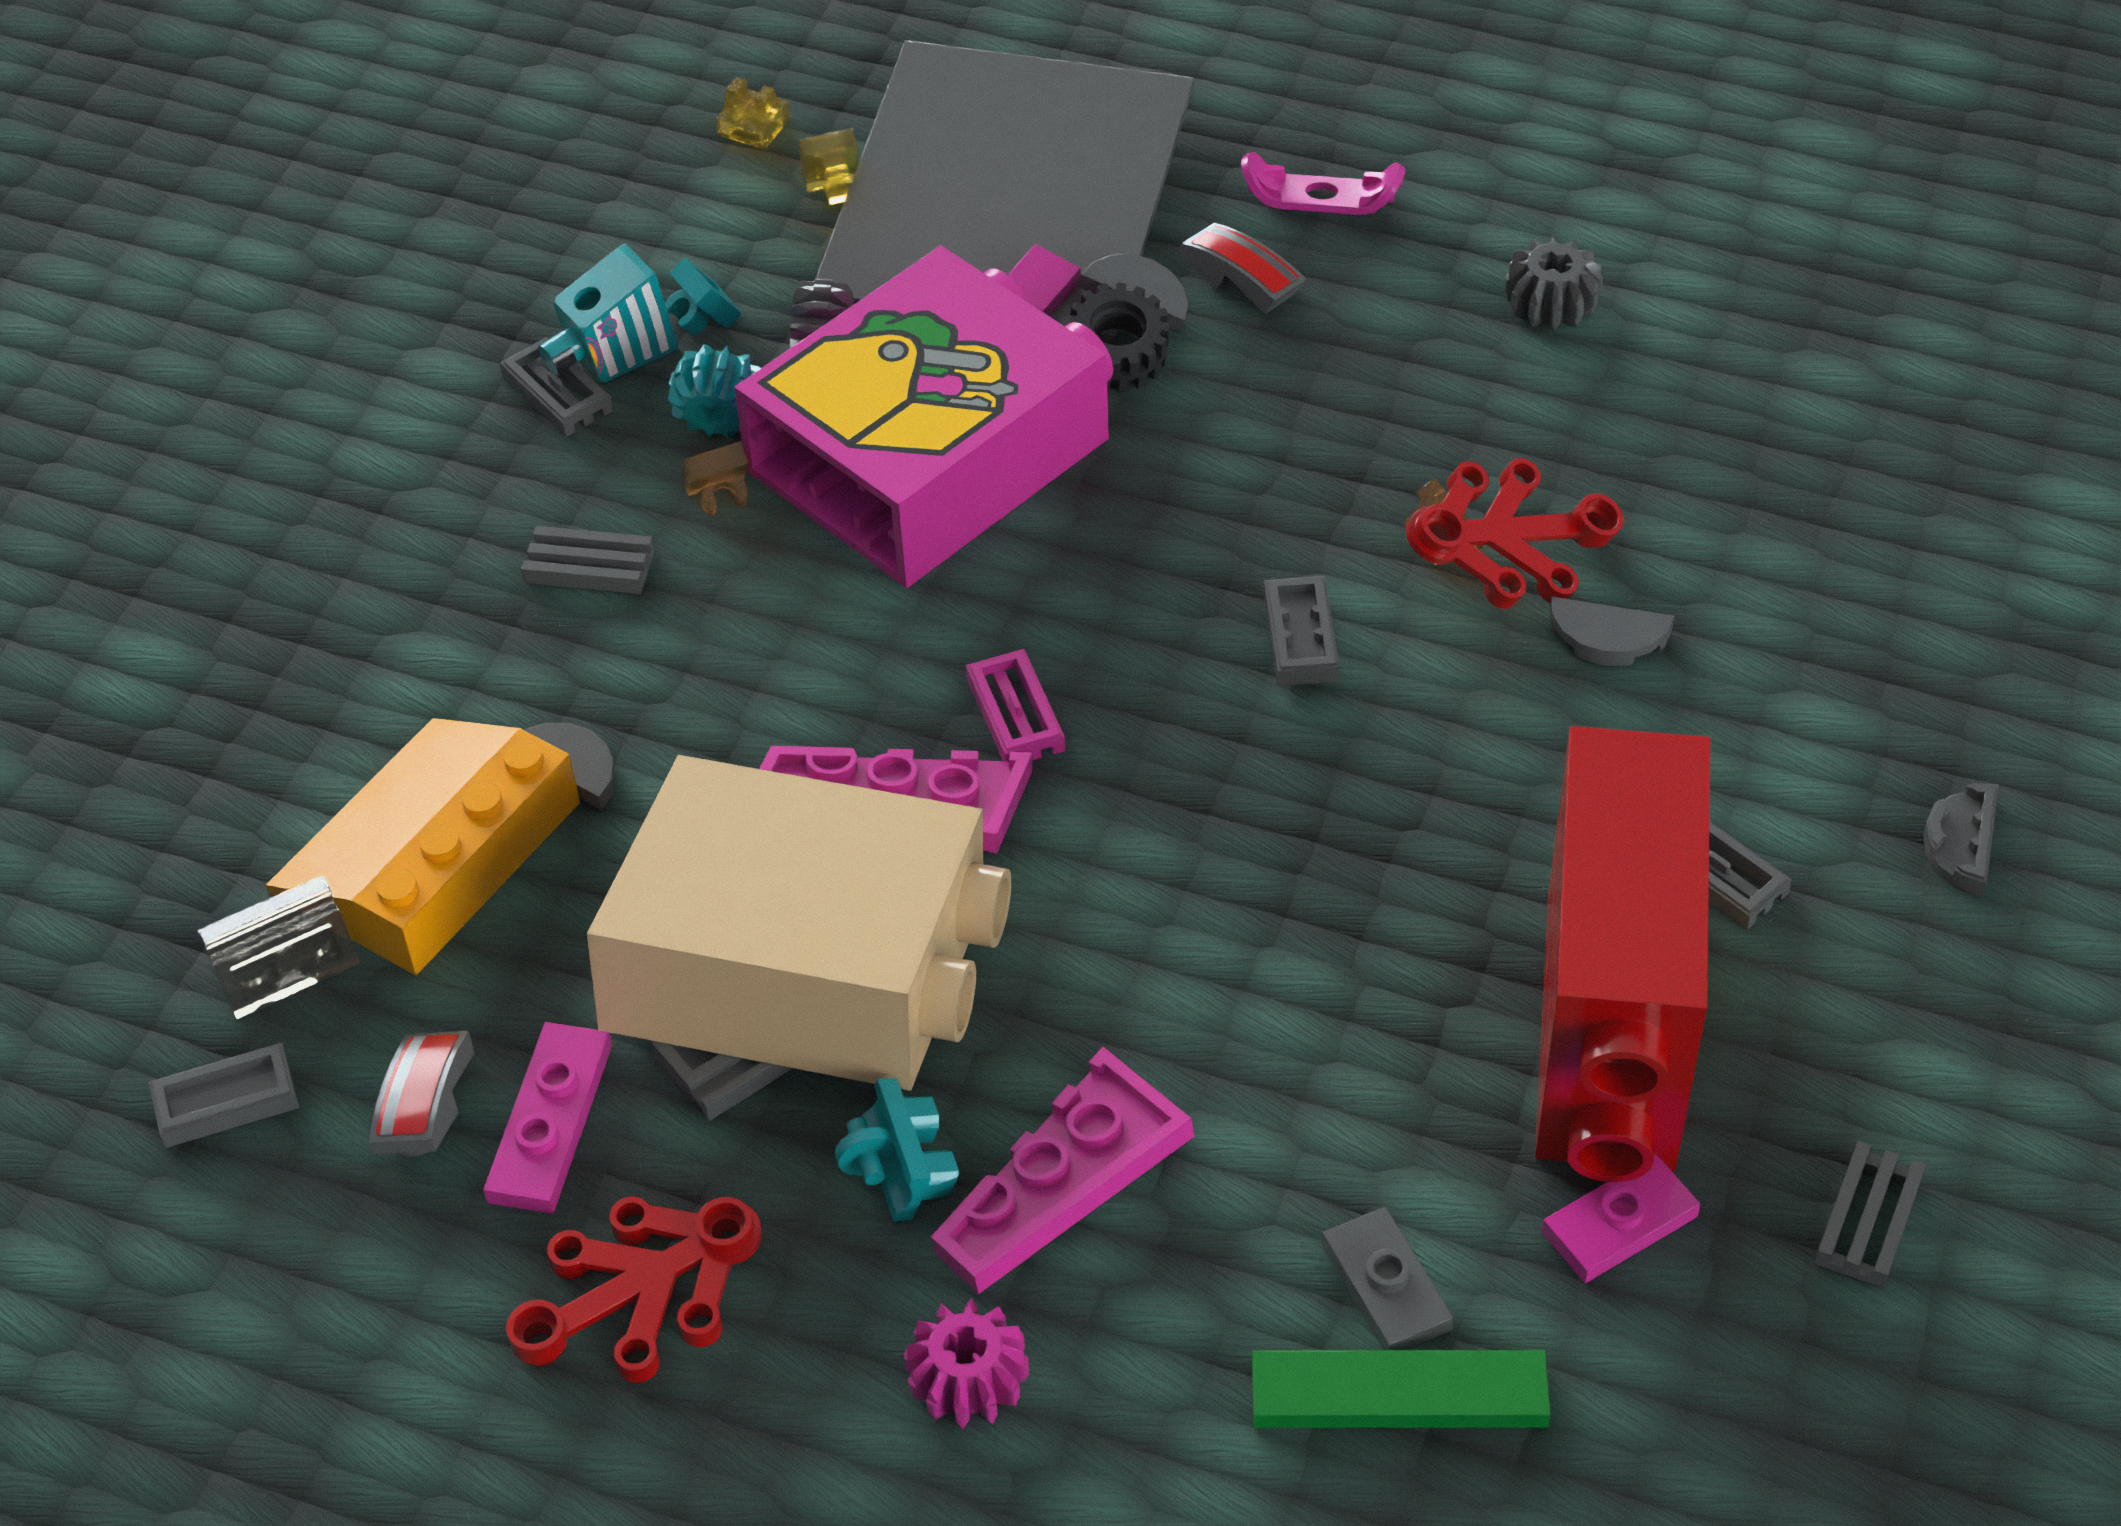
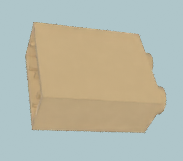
M678 755L587 932L598 1030L873 1084L876 1083L877 1079L897 1078L900 1089L911 1091L931 1039L937 1038L960 1042L966 1031L976 987L975 962L963 959L968 944L995 948L1001 939L1005 927L1011 896V872L1007 868L983 864V809Z

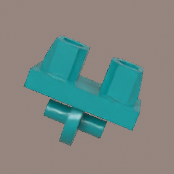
M897 1078L877 1079L874 1086L877 1101L862 1117L854 1118L847 1123L849 1134L840 1140L836 1146L835 1158L842 1172L849 1175H863L867 1185L881 1184L893 1222L913 1220L921 1200L950 1196L958 1179L959 1169L952 1151H922L920 1143L933 1142L939 1129V1113L933 1096H903Z

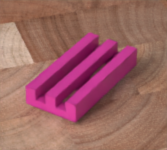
M1025 649L966 665L968 684L1002 761H1009L1010 752H1032L1033 761L1042 758V749L1050 747L1053 754L1065 751V736ZM1015 669L1043 731L1033 733L1005 670ZM991 674L1019 738L1012 739L985 675Z

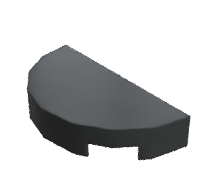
M1111 254L1093 261L1081 274L1078 287L1086 291L1090 290L1093 294H1097L1098 285L1106 283L1109 290L1116 289L1117 283H1127L1126 290L1133 291L1136 286L1144 288L1146 298L1154 294L1160 300V308L1165 307L1168 313V323H1170L1169 328L1179 333L1181 332L1188 308L1184 287L1172 271L1155 260L1135 254Z
M1551 597L1550 621L1553 633L1557 636L1560 635L1562 640L1574 648L1573 654L1579 659L1598 665L1634 664L1635 657L1649 654L1654 649L1660 651L1664 648L1673 630L1675 617L1673 615Z
M543 723L523 729L570 754L579 799L602 811L614 794L615 765L607 743L591 729L572 723Z
M1973 783L1966 785L1964 792L1951 795L1945 800L1939 799L1933 805L1923 833L1925 855L1937 874L1957 889L1983 897L1987 884L1999 784Z

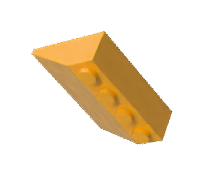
M432 718L266 884L268 893L417 976L580 804L570 754L521 728Z

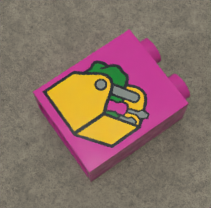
M940 245L734 386L746 471L898 583L908 588L1109 439L1107 382L1113 375L1112 360L1104 343L1091 329L1076 322L1063 326L1028 303L1020 287L1006 273L998 269H988L983 273Z

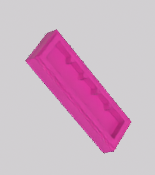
M550 1022L544 1023L483 1189L488 1204L554 1214L612 1048L610 1032Z

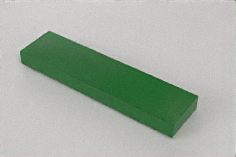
M1252 1350L1253 1428L1549 1427L1550 1404L1545 1350Z

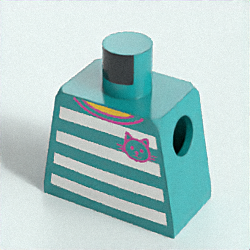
M625 243L612 251L556 296L553 304L563 331L538 346L544 362L555 375L560 374L579 362L598 382L604 383L679 348L656 273Z

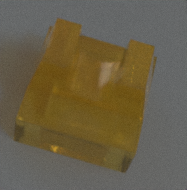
M736 77L726 89L724 110L716 118L718 135L765 149L791 118L789 101L777 98L774 88L764 85L759 92L747 89L746 80Z
M852 128L799 140L801 176L807 192L823 189L830 205L844 202L849 190L847 183L852 182L858 166V145Z

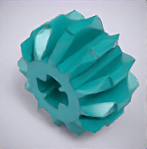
M703 344L699 352L685 351L682 360L677 364L675 372L671 373L668 384L669 395L667 400L672 403V416L687 420L688 430H704L709 438L714 433H720L727 439L733 440L737 432L741 433L734 386L761 369V367L750 365V356L748 354L740 356L731 354L727 346L723 351H715L710 346Z

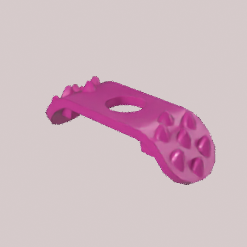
M1255 152L1244 155L1241 160V168L1247 183L1248 192L1253 193L1265 206L1284 210L1353 215L1374 214L1387 202L1392 203L1394 201L1395 192L1402 186L1405 174V167L1397 162L1391 164L1383 172H1364L1363 179L1286 174L1284 166L1269 165ZM1325 189L1334 192L1336 196L1329 199H1316L1310 197L1307 193L1312 190Z

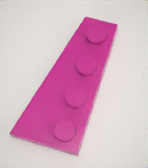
M771 746L759 769L983 809V851L997 854L1031 776L1032 752H1010L1009 761H978V751L952 750L951 760L914 759V749H888V753L880 754L874 758H858L853 748Z
M1102 1047L1089 1061L1090 1072L1075 1088L1068 1084L1051 1103L1053 1113L1034 1134L1026 1131L1010 1148L1012 1159L996 1176L986 1175L931 1236L935 1255L978 1294L1194 1137L1192 1119L1106 1048Z

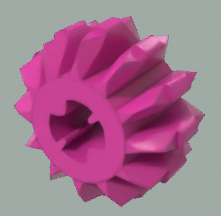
M970 1298L964 1307V1313L954 1315L951 1310L941 1303L936 1313L938 1324L918 1320L917 1327L914 1330L915 1343L907 1345L904 1360L906 1370L910 1373L908 1378L910 1393L915 1398V1401H926L927 1411L934 1421L953 1411L955 1412L956 1423L963 1430L970 1420V1414L980 1412L987 1421L993 1424L998 1416L997 1403L1016 1407L1017 1400L1020 1398L1019 1383L1026 1382V1377L1029 1376V1359L1023 1352L1025 1350L1024 1335L1019 1330V1326H1006V1316L1002 1313L999 1306L981 1316L978 1312V1306Z

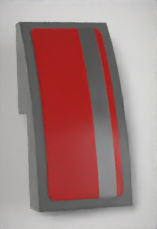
M1213 223L1183 242L1177 250L1215 289L1231 280L1264 314L1295 295L1307 280L1294 266L1263 243L1245 233L1218 223Z
M468 1030L405 1035L389 1065L376 1102L368 1140L371 1154L400 1153L403 1156L413 1157L429 1151H436L459 1114L452 1089L475 1054Z

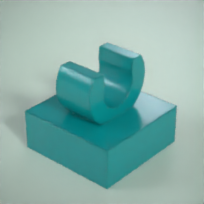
M686 257L669 272L682 289L669 296L665 302L666 308L679 319L678 324L692 336L699 334L706 327L710 316L728 329L742 314L721 287Z

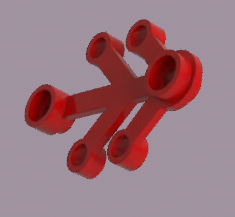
M1516 458L1500 474L1499 484L1501 489L1484 517L1476 520H1464L1462 516L1468 504L1475 502L1489 485V476L1485 469L1475 462L1465 461L1460 463L1447 480L1449 491L1442 503L1417 510L1407 523L1406 535L1410 546L1421 558L1434 564L1454 562L1485 584L1484 594L1492 605L1500 609H1509L1526 592L1527 585L1523 575L1512 567L1499 566L1474 546L1488 545L1536 578V588L1539 595L1551 604V597L1569 599L1579 586L1578 576L1570 566L1554 562L1527 542L1573 539L1578 545L1585 548L1602 547L1608 544L1621 530L1624 519L1619 506L1611 498L1598 493L1585 496L1571 513L1513 517L1522 500L1528 498L1541 481L1540 471L1533 462L1524 458ZM1515 475L1520 476L1525 483L1520 482ZM1463 478L1468 479L1474 487L1466 484ZM1552 579L1557 580L1563 589L1554 584ZM1499 583L1505 584L1511 593L1505 591Z
M630 1196L617 1201L609 1213L613 1235L620 1243L625 1245L587 1239L584 1234L575 1230L559 1232L551 1238L547 1246V1255L551 1269L558 1277L576 1279L583 1276L588 1270L618 1274L619 1276L560 1308L545 1300H531L515 1308L506 1324V1332L514 1355L522 1362L535 1366L552 1363L564 1351L567 1339L570 1336L638 1299L627 1334L615 1345L614 1358L618 1373L624 1380L632 1383L645 1382L651 1379L660 1367L656 1340L676 1279L699 1265L701 1267L693 1297L686 1301L678 1311V1326L682 1339L690 1346L707 1347L715 1343L723 1330L719 1304L731 1266L750 1258L761 1243L762 1228L758 1215L751 1207L733 1197L713 1199L706 1203L698 1213L651 1206L640 1197ZM629 1216H640L643 1218L641 1222L633 1226L621 1224ZM731 1231L737 1233V1235L728 1239H717L724 1232ZM652 1234L682 1240L664 1251L626 1246L641 1244L649 1239ZM569 1249L581 1251L576 1258L571 1260L559 1258L564 1251ZM705 1316L712 1319L708 1325L702 1328H693L688 1325L696 1317ZM545 1334L551 1336L541 1343L529 1344V1341L537 1335ZM637 1351L649 1354L644 1361L637 1364L625 1361L630 1354Z

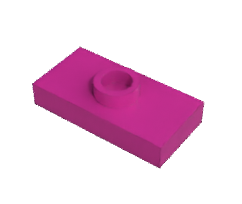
M1655 1154L1652 1168L1643 1176L1625 1182H1607L1543 1219L1542 1234L1586 1284L1697 1218L1700 1203L1659 1156Z

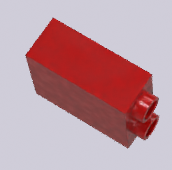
M1570 726L1548 891L1535 1159L1567 1161L1577 1173L1593 1180L1625 1182L1637 1179L1652 1168L1655 1154L1659 1156L1671 1171L1676 1170L1707 1012L1710 737Z

